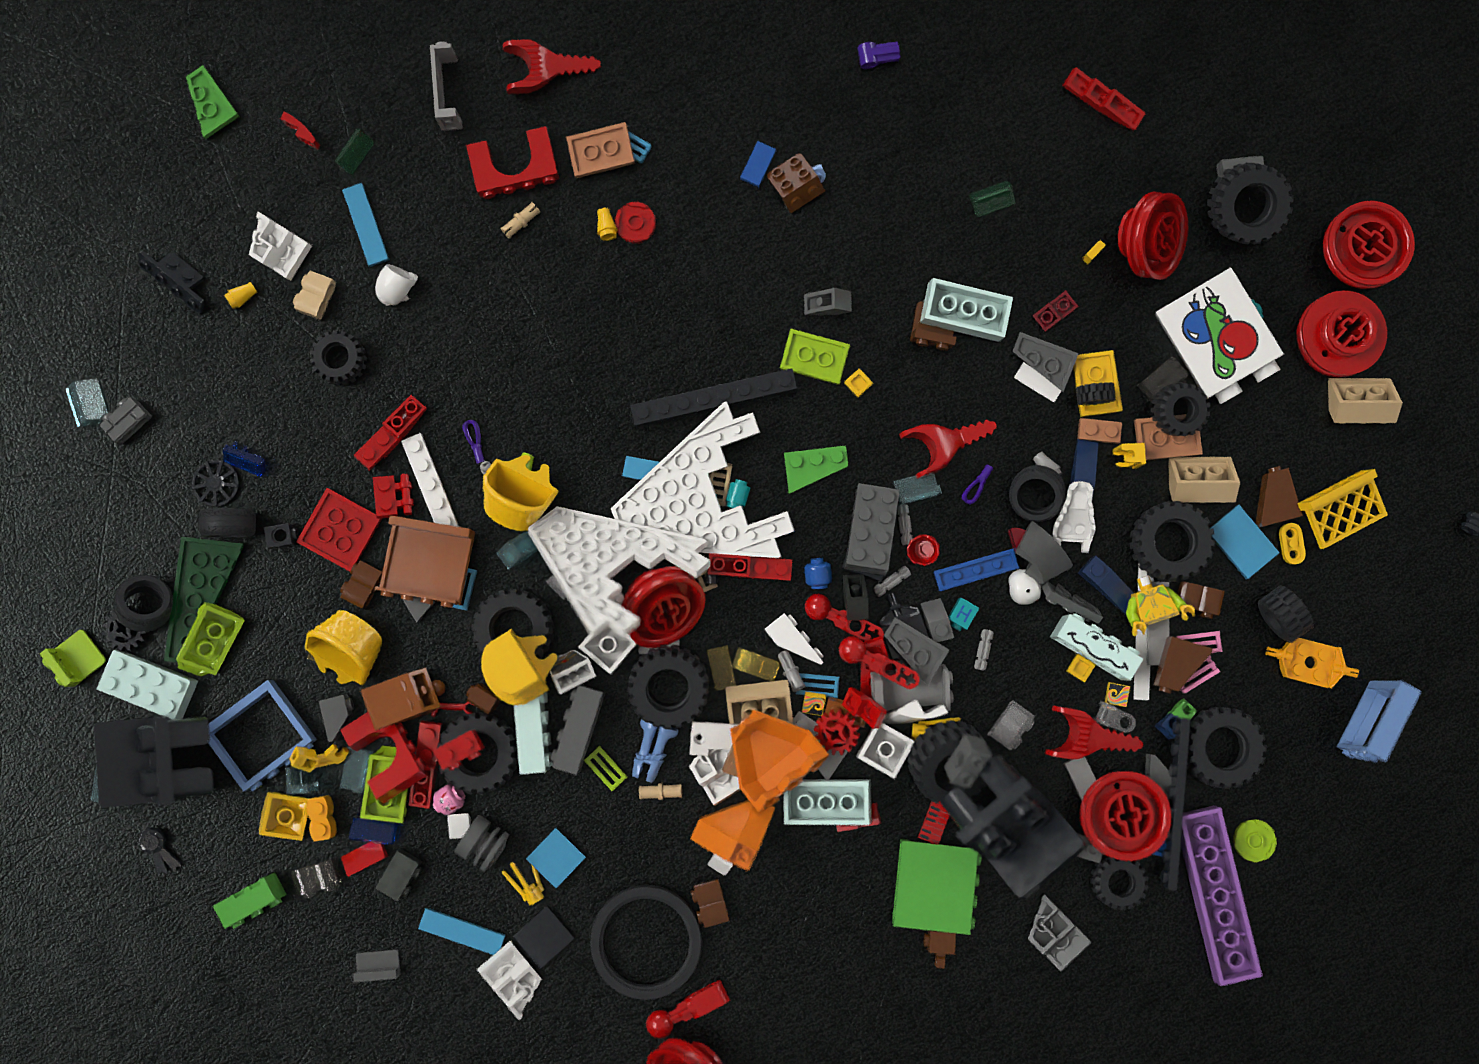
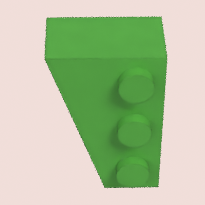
M272 873L213 907L224 928L232 926L234 929L245 923L244 918L250 915L251 918H254L263 913L262 908L269 905L272 908L282 902L281 898L287 894L276 873Z

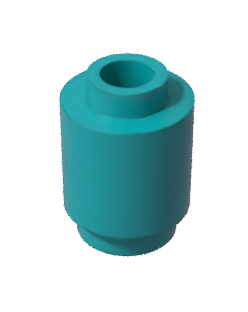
M737 479L735 483L730 482L725 500L727 508L733 509L738 506L743 508L746 506L750 491L747 482Z

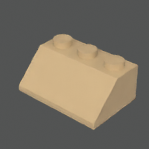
M1329 378L1328 380L1329 412L1334 423H1397L1402 401L1391 378Z
M1231 457L1169 458V490L1173 501H1181V503L1236 502L1240 481Z
M788 680L726 687L730 724H740L744 713L751 714L753 710L793 724Z

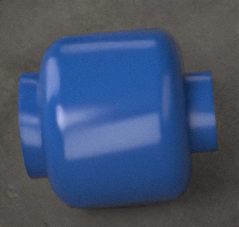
M823 558L811 559V563L804 567L805 581L807 585L811 586V589H824L832 582L831 564L824 562Z

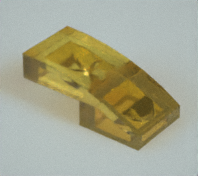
M738 648L732 668L772 682L775 680L780 662Z

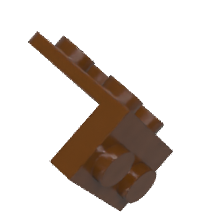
M796 154L767 174L768 179L780 194L790 213L825 192L818 175L802 154Z
M918 302L910 341L916 342L920 346H936L939 350L951 349L956 342V337L953 336L954 331L920 323L924 302Z

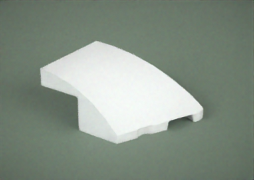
M258 212L256 215L258 219L257 230L253 231V242L249 255L291 280L312 245Z
M913 700L897 710L888 712L882 723H912L941 716L948 712L942 704L923 712L918 701Z
M709 749L708 756L698 755L689 766L699 785L704 788L714 806L741 790L738 777L722 771L729 750Z
M509 941L477 970L517 1019L520 1020L523 1016L522 1011L527 1001L530 1002L533 992L538 987L541 978L511 941Z

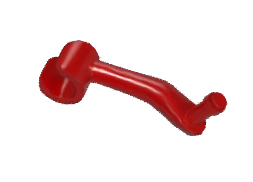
M469 702L465 704L439 703L441 707L432 712L431 716L435 717L439 709L464 710L467 714H472L473 711L468 709V704H471Z

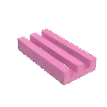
M1220 631L1176 636L1182 640L1215 636L1216 640L1193 643L1202 646L1216 644L1217 648H1213L1212 653L1222 652Z
M1210 655L1205 660L1208 664L1197 670L1188 681L1210 668L1212 671L1188 686H1183L1181 691L1184 694L1220 672L1216 668L1214 661L1211 660Z

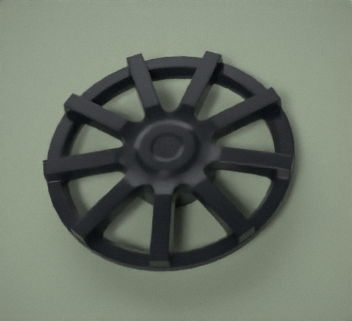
M206 461L193 473L192 490L197 499L206 505H224L231 501L237 493L239 486L238 475L234 468L224 461ZM219 464L216 474H213L210 465ZM223 465L231 470L220 476ZM205 467L208 470L209 477L200 474ZM233 474L235 484L225 483L224 479ZM197 477L206 480V483L196 485ZM224 486L235 487L231 496L223 490ZM207 487L208 489L201 497L197 489ZM220 491L226 497V500L218 502L217 492ZM210 492H213V503L205 500Z

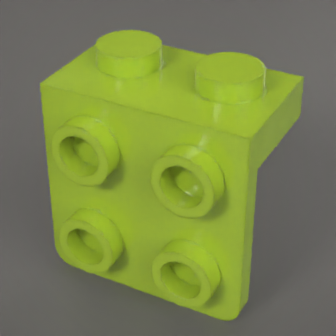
M78 630L55 649H45L40 653L43 658V664L56 675L55 680L64 687H75L106 662L104 655L84 630Z

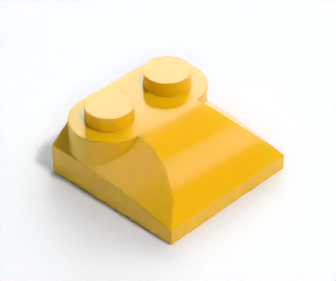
M268 792L262 809L259 834L302 841L308 816L307 801L310 798L286 795L279 792Z

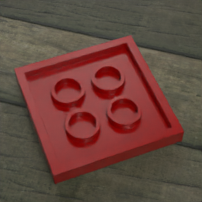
M326 488L296 542L350 572L353 565L358 563L382 518L377 519L376 514Z

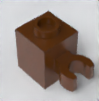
M928 930V934H924V946L927 947L929 953H936V968L945 969V954L955 955L956 933Z

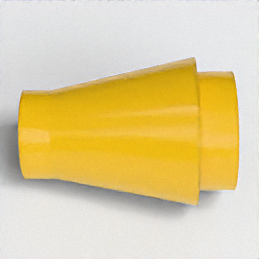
M608 208L599 209L597 211V234L601 240H612L617 236L618 230Z
M249 282L248 284L227 290L228 293L224 296L234 309L236 307L240 308L257 291L252 283Z

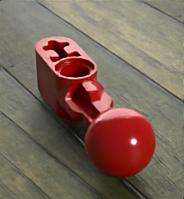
M813 594L805 602V612L813 620L827 618L833 621L836 627L854 637L860 638L862 641L871 639V636L867 633H864V637L860 635L865 630L866 624L869 626L866 630L870 632L876 630L877 635L882 636L884 639L883 630L865 619L859 620L861 624L860 630L853 632L849 626L852 620L847 621L846 610L839 611L831 607L830 600L823 594Z
M851 636L845 638L840 643L839 654L845 662L854 664L861 661L867 664L871 671L907 689H913L918 686L920 678L916 671L880 653L873 654L867 651L864 642L860 638ZM892 663L895 665L896 671L893 675L889 676L885 673L884 669L887 664ZM901 668L904 669L901 672L902 674L907 676L913 674V683L909 682L908 685H906V680L902 677H899L898 681L896 680V678L900 674Z
M721 980L715 981L687 996L684 1001L677 1004L676 1009L668 1013L663 1010L652 1012L647 1018L646 1028L651 1036L664 1038L671 1033L673 1024L681 1020L688 1021L691 1018H699L724 1005L730 998Z

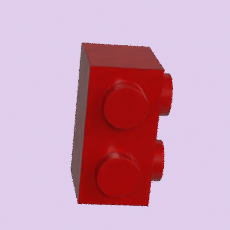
M474 729L433 750L442 770L449 768L452 771L462 765L460 761L466 758L470 761L480 756L479 751L485 747Z

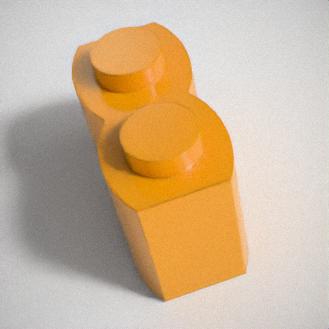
M329 795L314 797L307 801V814L311 819L310 834L314 841L326 840L336 836L337 825L332 816L334 805Z

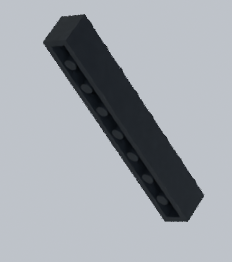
M791 368L630 405L637 429L712 412L726 401L729 407L795 393L797 386L793 369Z

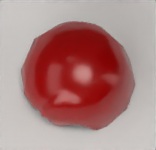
M927 534L914 537L907 546V556L914 564L930 565L937 560L940 554L939 543L934 537Z

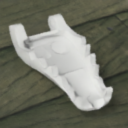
M1079 481L1070 484L1066 501L1055 521L1052 532L1053 538L1060 546L1061 541L1082 542V553H1089L1090 544L1095 533L1092 504L1093 488L1087 482Z

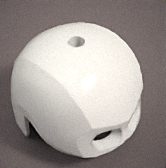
M1026 569L1014 571L1009 576L1008 581L1010 595L1020 605L1031 604L1041 596L1040 583L1025 574Z

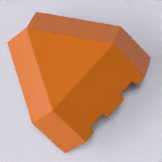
M753 710L749 717L739 725L730 728L739 788L758 812L778 802L780 795L788 790H793L803 781L802 778L809 771L814 773L829 756L809 730Z
M748 799L701 816L690 839L725 861L749 870L771 820L775 805L758 812Z

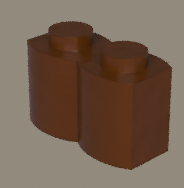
M360 560L359 563L353 565L350 574H352L348 582L345 581L342 585L340 597L365 610L374 596L375 586L379 587L382 571Z
M1180 582L1178 595L1187 605L1193 606L1196 612L1201 613V617L1213 619V616L1220 615L1225 591L1189 582Z
M478 683L475 686L472 685L466 693V696H468L467 701L487 714H493L502 701L483 683Z
M719 878L694 885V890L691 891L694 903L698 902L700 911H697L699 923H704L706 928L728 922L730 919Z

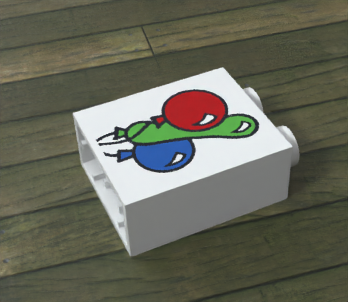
M1232 268L1227 269L1173 301L1155 314L1195 382L1203 390L1202 393L1206 394L1208 398L1215 395L1220 404L1242 392L1237 381L1252 373L1257 382H1260L1281 370L1275 359L1282 356L1283 352Z

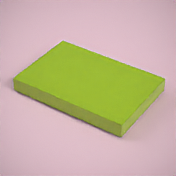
M790 329L780 369L787 370L792 368L793 373L839 385L850 344Z

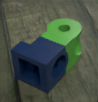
M1183 698L1155 727L1167 739H1174L1175 734H1173L1172 727L1173 723L1176 722V717H1184L1191 720L1197 710Z

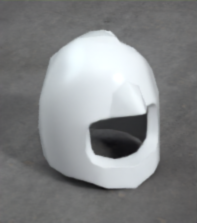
M386 264L380 271L376 281L375 291L378 299L387 306L409 300L407 293L416 283L418 276L396 266Z

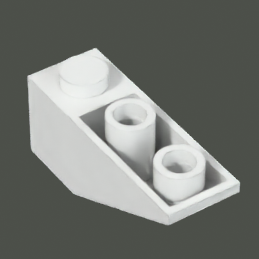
M784 613L764 629L777 646L820 665L824 663L821 660L824 657L817 647L812 649L808 644L811 641L804 631L799 632L796 629L797 622L791 615L786 616Z

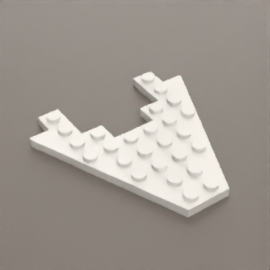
M727 401L723 402L611 508L616 520L707 540V547L700 553L780 558L781 554L775 538L795 532L788 512L748 525L742 506L722 512L709 473L728 467L722 450L723 446L760 433L754 413L733 419Z
M562 507L554 508L528 527L529 536L592 637L598 635L608 626L625 637L639 625L638 617L611 601L621 593V586L610 578L633 560L651 569L661 560L666 559L696 578L710 567V560L699 554L707 547V540Z

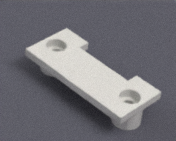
M692 721L689 754L708 756L709 749L730 750L732 745L730 728L739 724ZM701 735L702 739L698 740L696 736Z

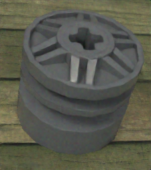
M478 815L460 840L454 853L465 860L474 853L476 857L473 865L477 866L481 859H483L484 862L480 870L485 872L497 861L503 852L510 834L504 832L498 839L497 835L501 828L497 827L492 833H489L488 830L491 822Z

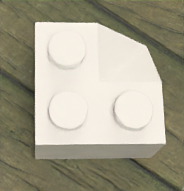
M608 626L595 637L589 634L580 644L579 648L609 674H613L637 644L631 639L629 634L624 637Z
M881 723L879 729L871 728L856 757L895 779L915 741Z

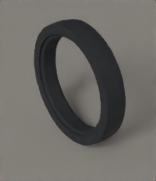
M639 885L617 893L600 909L591 931V954L598 973L614 990L631 998L655 999L674 992L691 977L701 956L702 932L694 911L678 894L660 886ZM638 899H654L671 906L684 920L689 934V951L682 967L669 979L656 984L644 985L626 980L612 968L604 950V932L610 917L621 906Z

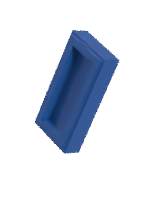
M757 141L740 179L759 187L776 149Z

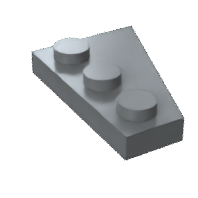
M798 711L793 719V725L807 729L815 736L818 732L813 730L818 724ZM829 749L827 751L829 756L818 769L825 779H829L848 752L846 749L843 755H840L839 751L835 755H832V750Z

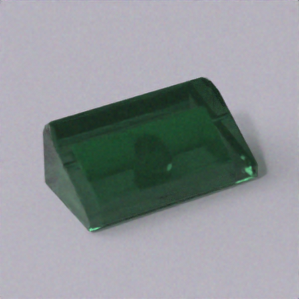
M359 128L356 129L336 158V164L352 175L373 146V140Z
M1008 181L969 194L977 217L1016 203L1012 185Z

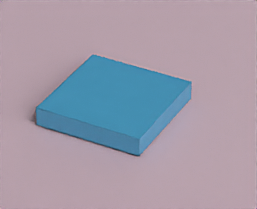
M555 828L526 860L557 888L585 859V856Z

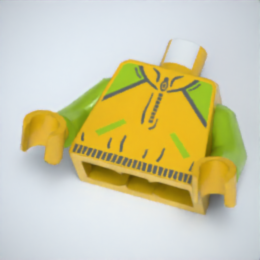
M1149 575L1137 579L1141 591L1131 594L1126 610V616L1133 627V636H1137V629L1141 630L1144 635L1147 625L1179 615V611L1182 612L1183 620H1188L1186 612H1190L1195 616L1194 607L1187 605L1172 589L1163 584L1152 586Z

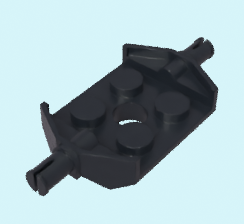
M894 592L891 593V596L890 594L886 595L890 604V610L878 622L884 634L893 619L897 618L929 637L918 608L898 604ZM884 636L892 659L906 667L912 668Z

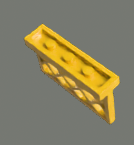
M1375 469L1361 470L1297 503L1300 511L1306 512L1320 549H1325L1388 515L1374 481V478L1378 477ZM1367 484L1370 489L1369 497L1362 494L1364 486ZM1350 493L1355 495L1353 506L1346 503ZM1360 499L1367 501L1364 511L1358 508ZM1333 502L1340 504L1337 514L1330 511ZM1372 504L1377 506L1379 512L1375 516L1370 514ZM1345 507L1351 509L1349 519L1342 517ZM1318 510L1324 512L1321 522H1318L1314 515V512ZM1356 512L1363 515L1360 524L1354 522ZM1329 515L1335 517L1333 527L1326 525ZM1340 521L1347 523L1344 532L1338 531ZM1324 529L1331 531L1327 541L1323 538Z

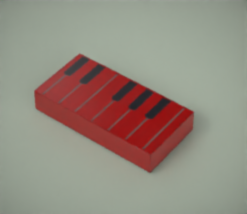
M931 801L918 838L933 844H939L949 818V814L941 802L935 803Z

